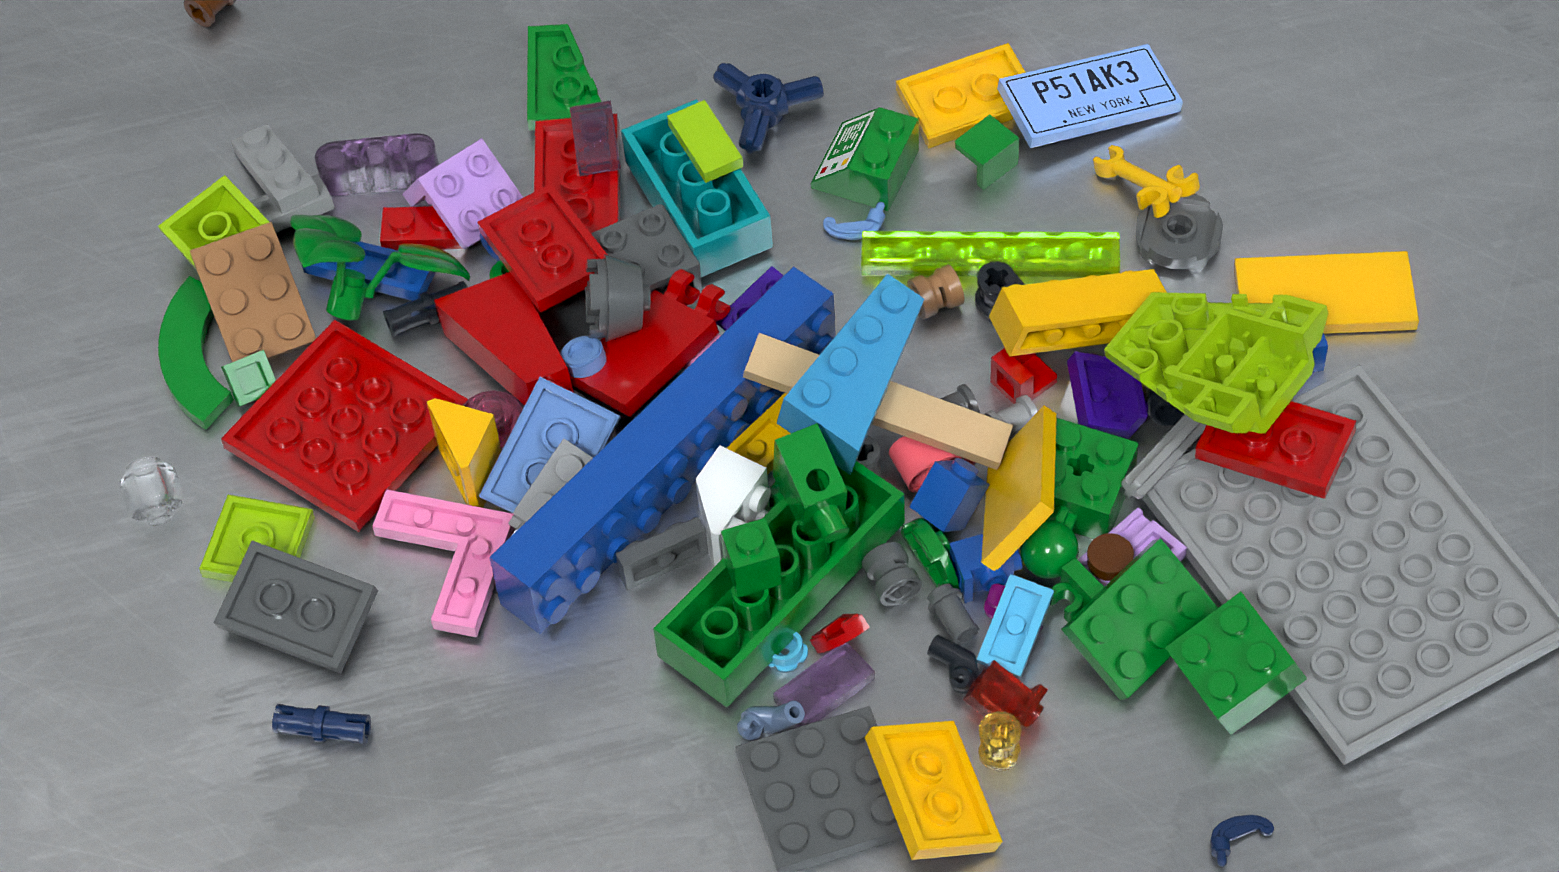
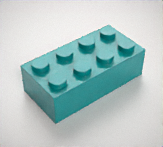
M696 99L622 129L621 134L626 164L652 207L659 204L665 207L698 260L701 277H704L772 248L773 241L771 216L741 168L705 183L668 126L667 115L698 103Z

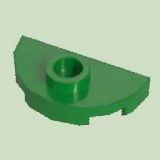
M922 518L914 519L902 525L900 534L935 587L951 584L953 588L959 589L958 579L949 558L950 544L941 531L934 532L931 526Z

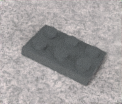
M251 541L213 623L223 630L341 674L378 590L369 583Z

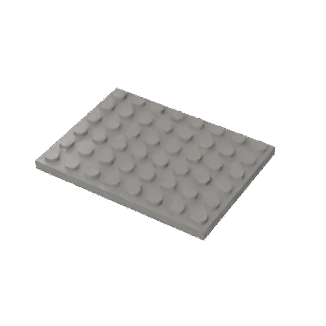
M1361 365L1291 400L1357 421L1356 432L1325 499L1195 459V449L1184 454L1142 498L1165 530L1187 547V559L1223 605L1241 591L1307 677V680L1289 692V694L1343 765L1559 648V604Z

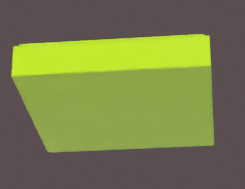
M228 494L199 568L202 577L233 582L251 541L300 558L315 518L313 510Z

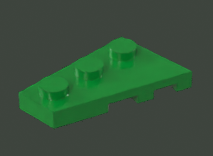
M569 25L528 26L527 123L529 131L535 130V121L609 114L605 105L601 102L593 78L590 77L584 58Z

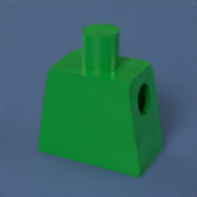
M816 423L776 439L774 442L773 477L802 531H809L818 528L825 543L835 542L843 538L849 532V528L843 518L846 510L847 489L818 424Z

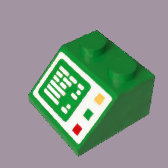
M878 107L842 122L811 181V189L874 208L878 202H883L885 204L884 211L889 212L919 151V118Z

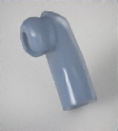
M790 701L780 706H751L741 713L742 719L737 723V730L743 738L756 740L760 737L761 733L774 734L800 723L804 719L805 711L803 706L797 701Z

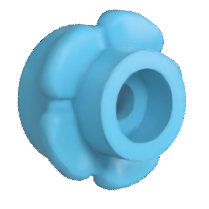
M798 632L793 634L794 639L785 647L789 649V653L786 655L781 652L778 655L774 654L772 657L773 661L768 665L769 667L775 666L780 672H790L797 668L798 663H803L806 660L808 647L806 644H803V638Z

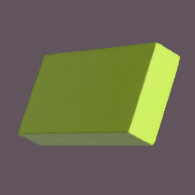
M705 100L667 115L668 126L705 183L743 167V157Z

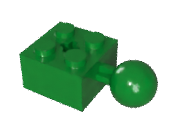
M1057 418L1054 512L1020 546L1022 561L1031 573L1045 579L1061 577V567L1074 558L1078 559L1079 544L1075 534L1094 539L1099 535L1109 533L1113 529L1126 498L1124 494L1125 489L1121 482L1137 465L1138 442Z

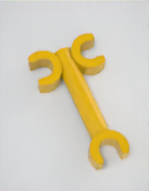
M1111 145L1108 147L1109 160H1103L1097 156L1093 158L1094 169L1098 176L1110 178L1118 175L1142 187L1143 189L1136 195L1138 208L1144 210L1152 204L1154 217L1156 218L1163 217L1169 212V202L1176 203L1180 197L1193 195L1200 188L1197 173L1194 172L1187 178H1184L1182 166L1176 165L1166 173V181L1126 161L1124 151L1119 146Z

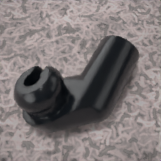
M939 634L936 635L928 648L927 654L948 665L949 682L955 691L962 694L971 693L976 689L980 681L975 654Z

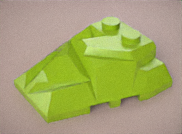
M1152 292L1105 347L1104 352L1106 358L1150 388L1193 421L1231 433H1248V431L1266 433L1312 375L1315 365L1312 351L1322 339L1328 310L1324 304L1290 295H1273V303H1249L1247 294H1232V303L1208 302L1206 293Z

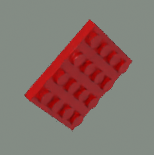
M333 320L221 438L224 449L359 532L379 510L386 489L396 491L437 446L427 401L436 398L469 408L470 405L466 397L340 322Z

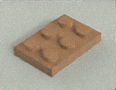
M272 222L190 250V255L231 362L261 350L265 351L267 359L270 361L309 347L316 339Z

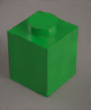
M766 518L721 530L724 562L737 598L782 585L780 556Z

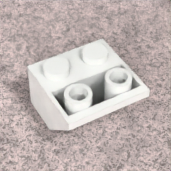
M720 445L696 478L700 519L706 530L708 552L713 568L723 558L721 530L762 519L770 511L769 498L771 490L768 488L766 467Z

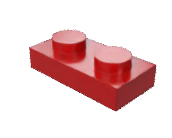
M433 206L383 207L380 233L381 247L398 251L400 244H422L441 250L463 249Z

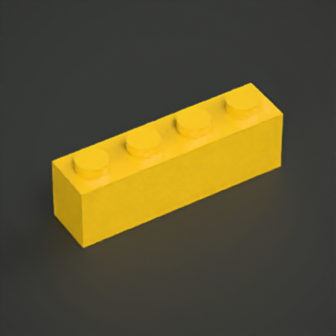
M1154 269L1129 270L1116 274L1089 275L1083 278L1050 280L1026 285L1014 284L1002 287L989 318L1009 357L1110 343L1152 292H1167Z

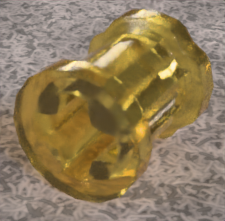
M997 711L985 716L979 724L978 735L981 744L978 748V755L985 767L997 771H1006L1017 764L1021 752L1019 741L1021 740L1022 729L1015 716L1007 712Z

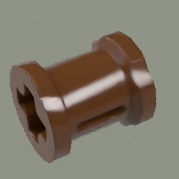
M184 0L183 3L188 15L196 23L207 28L215 22V15L225 6H232L237 0Z

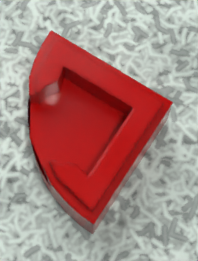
M842 614L811 636L810 642L817 653H824L845 644L870 627L862 614Z

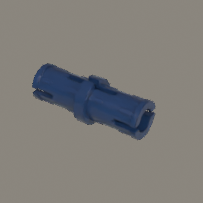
M277 704L275 711L279 712V714L273 713L272 730L274 734L312 737L314 742L325 743L329 739L367 744L369 739L365 735H370L371 732L370 715L330 711V706L318 705L316 709Z

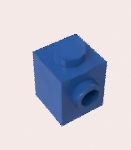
M955 458V460L935 461L909 507L942 532L964 530L990 484L977 476L979 470L974 465L963 459Z

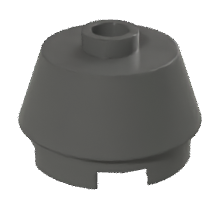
M604 254L603 259H587L586 272H594V274H589V281H587V287H585L586 323H595V325H589L588 338H605V341L609 342L641 330L643 311H650L651 304L650 285L643 284L641 266Z

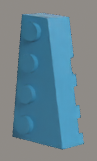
M887 274L784 397L777 424L788 432L793 433L817 423L836 465L851 475L916 324L924 298Z

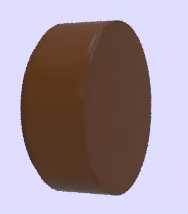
M1107 533L1099 535L1088 546L1087 566L1090 572L1097 578L1111 581L1133 560V547L1126 538L1118 534Z

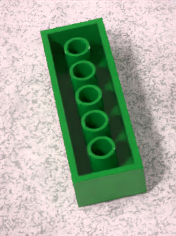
M856 461L851 475L837 466L847 489L846 510L843 516L849 528L847 535L835 542L825 543L818 528L802 531L783 497L763 517L767 520L780 556L782 585L737 598L723 557L653 628L657 656L722 705L728 707L773 661L772 657L774 654L778 655L794 639L793 634L795 632L799 634L862 568L864 557L877 546L885 544L905 523L904 493L858 461Z

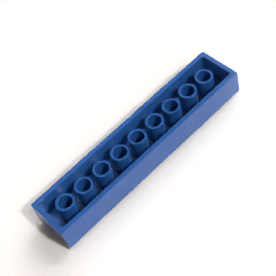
M793 266L489 557L500 605L538 634H541L550 624L558 623L567 613L569 606L582 593L590 592L598 583L600 575L612 563H617L616 553L624 550L627 545L636 541L643 533L651 532L659 523L661 515L673 504H679L686 498L691 486L696 482L697 476L719 445L727 448L785 393L743 378L744 370L758 334H764L820 355L836 336L834 293Z

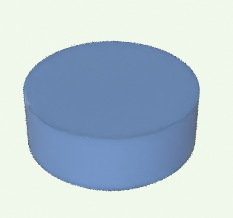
M588 336L577 337L569 341L560 353L568 367L569 376L574 378H586L596 374L603 368L607 360L601 341L597 338H588Z

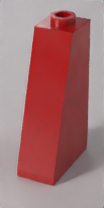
M510 272L434 300L445 336L523 405L527 403L539 377L573 392L568 367L532 301Z

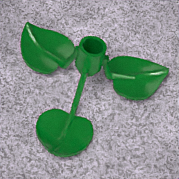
M329 215L291 216L290 224L296 230L293 244L302 266L306 268L322 262H337L336 276L333 279L326 311L337 318L345 320L359 319L364 298H373L375 289L396 262L418 270L447 273L464 277L468 282L471 276L466 268L449 253L428 245L400 244L398 252L395 251L389 255L368 285L364 282V274L355 270L345 269L346 262H360L365 259L364 249L358 244L353 243L360 242L362 233L356 225L345 219Z

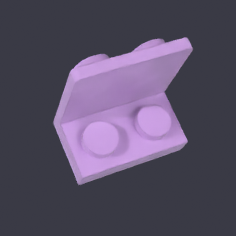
M482 138L417 178L402 194L411 207L424 200L428 205H432L463 249H467L481 240L478 221L523 198Z

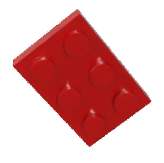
M552 183L477 222L481 235L540 313L584 290L587 287V281H589V274H594V272H586V260L603 259L604 254L608 255Z
M1290 401L1266 433L1250 431L1248 433H1231L1206 425L1195 447V459L1325 499L1356 432L1357 421Z

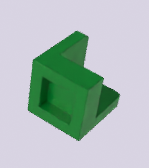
M990 114L955 140L956 150L977 166V186L982 190L987 189L1018 165L1019 137Z

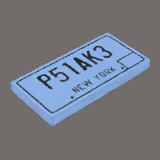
M1149 44L1001 78L997 87L1030 148L1181 112L1183 104L1182 99Z

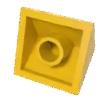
M436 398L427 401L438 450L465 504L484 508L486 501L481 499L479 495L501 453L494 414Z

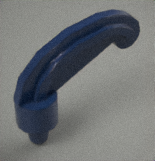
M1258 815L1234 816L1220 822L1213 829L1210 839L1211 853L1213 857L1217 858L1218 865L1224 867L1227 864L1226 857L1231 854L1230 841L1257 830L1264 836H1270L1274 831L1272 822Z

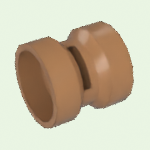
M949 264L935 269L931 276L919 275L907 281V287L924 298L919 317L923 320L936 315L938 310L943 307L952 309L964 304L965 298L961 282L955 270Z

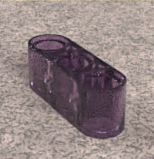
M421 133L332 141L320 146L314 157L319 176L332 196L407 190L417 178L439 165L434 140L430 136Z

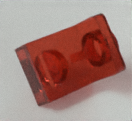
M993 660L986 664L963 700L1003 733L1008 734L1021 726L1027 729L1038 719L1044 709L1040 701L1048 689L1042 684L1029 689Z

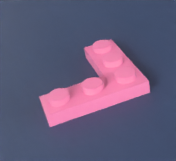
M386 489L372 526L375 536L455 551L431 617L433 629L477 638L495 587L489 557L512 536L515 528L508 523L514 514Z

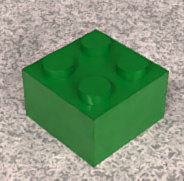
M1241 591L1165 647L1204 702L1231 735L1307 680V677Z

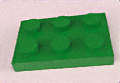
M1159 538L1150 542L1061 630L1118 699L1124 700L1128 699L1171 656L1165 649L1166 646L1218 607L1164 541Z

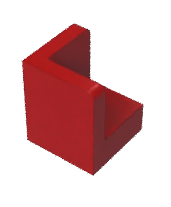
M1003 348L991 357L990 383L1013 404L1016 403V398L1022 395H1027L1031 400H1034L1057 383V374L1036 353L1009 357L1006 349Z

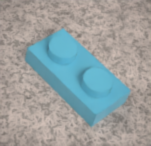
M1010 574L978 654L977 663L1021 679L1053 598L1054 590Z

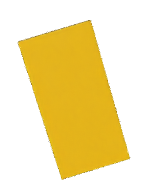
M1408 251L1234 259L1237 294H1247L1249 303H1273V295H1290L1324 304L1328 310L1324 334L1417 330L1419 318Z
M1045 405L1007 443L998 469L987 468V483L990 485L986 490L981 563L993 571L998 570L1054 512L1057 417L1056 413Z

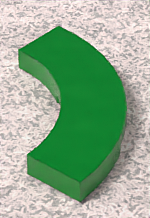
M189 276L171 299L164 314L158 339V355L165 382L174 401L193 422L207 430L234 401L231 391L215 379L205 363L203 344L205 343V337L214 315L202 283Z

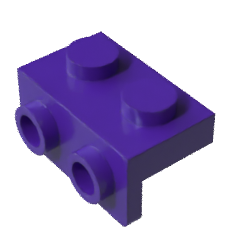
M1074 351L1067 360L1078 424L1129 439L1146 421L1148 416V403L1144 399L1141 382L1114 364L1106 356Z

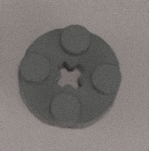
M1193 194L1187 197H1180L1176 203L1169 202V212L1160 218L1154 217L1152 204L1144 210H1140L1136 224V241L1140 247V255L1146 262L1156 263L1170 269L1198 271L1207 266L1208 260L1216 254L1220 247L1223 230L1222 219L1219 213L1216 216L1215 212L1210 209V202L1200 195ZM1177 225L1185 226L1184 230L1187 234L1176 235L1169 230H1175Z

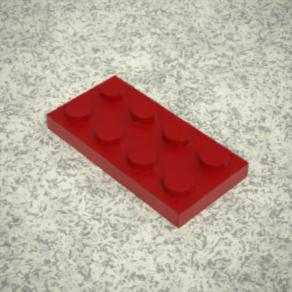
M618 114L535 121L534 192L552 183L590 233L620 221V125Z

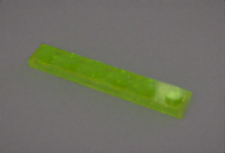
M862 231V276H886L887 274L891 276H931L935 269L947 264L952 266L957 276H977L979 269L984 264L995 261L1009 265L1018 277H1086L1089 275L1100 276L1120 273L1119 232Z

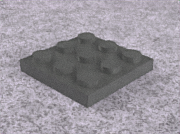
M870 706L735 746L736 756L777 872H797L903 839L865 740V736L870 728L877 726Z

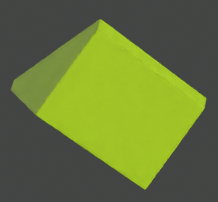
M224 175L158 225V228L195 268L190 250L269 223V221Z

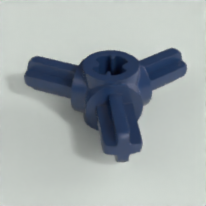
M721 63L713 75V79L718 85L736 96V104L742 109L741 117L745 122L738 144L740 148L745 149L749 154L762 150L768 129L776 126L782 120L783 115L789 113V106L820 99L824 96L822 82L816 76L782 84L779 78L770 74H757L749 77L730 63Z

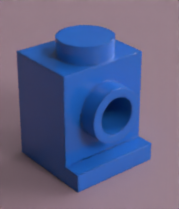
M983 534L951 542L950 560L958 579L959 590L962 593L964 604L973 602V593L989 591L993 584L1006 585L1010 574L1014 575V571L1022 569L1019 550L1017 549L998 570L993 571L981 563Z

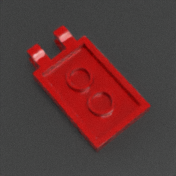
M683 269L677 270L671 276L664 294L656 290L650 293V311H643L642 329L609 342L602 338L600 341L607 356L605 365L599 372L586 378L570 376L572 386L631 417L720 333L716 322L725 318L731 310L730 305L719 300L725 294L724 289L714 284H709L700 293L698 289L688 285L695 279L694 275ZM698 299L695 309L688 307V305L693 304Z

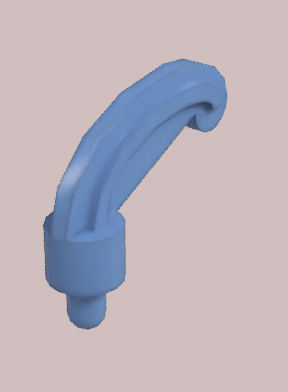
M878 202L875 208L870 209L864 221L836 224L834 218L827 217L823 221V227L829 235L838 239H866L875 235L881 228L886 216L883 212L885 204Z

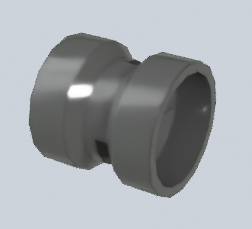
M897 542L877 546L862 561V567L867 577L876 583L875 593L880 603L884 606L902 604L913 598L922 587V582L917 572L907 565L909 557L904 547Z

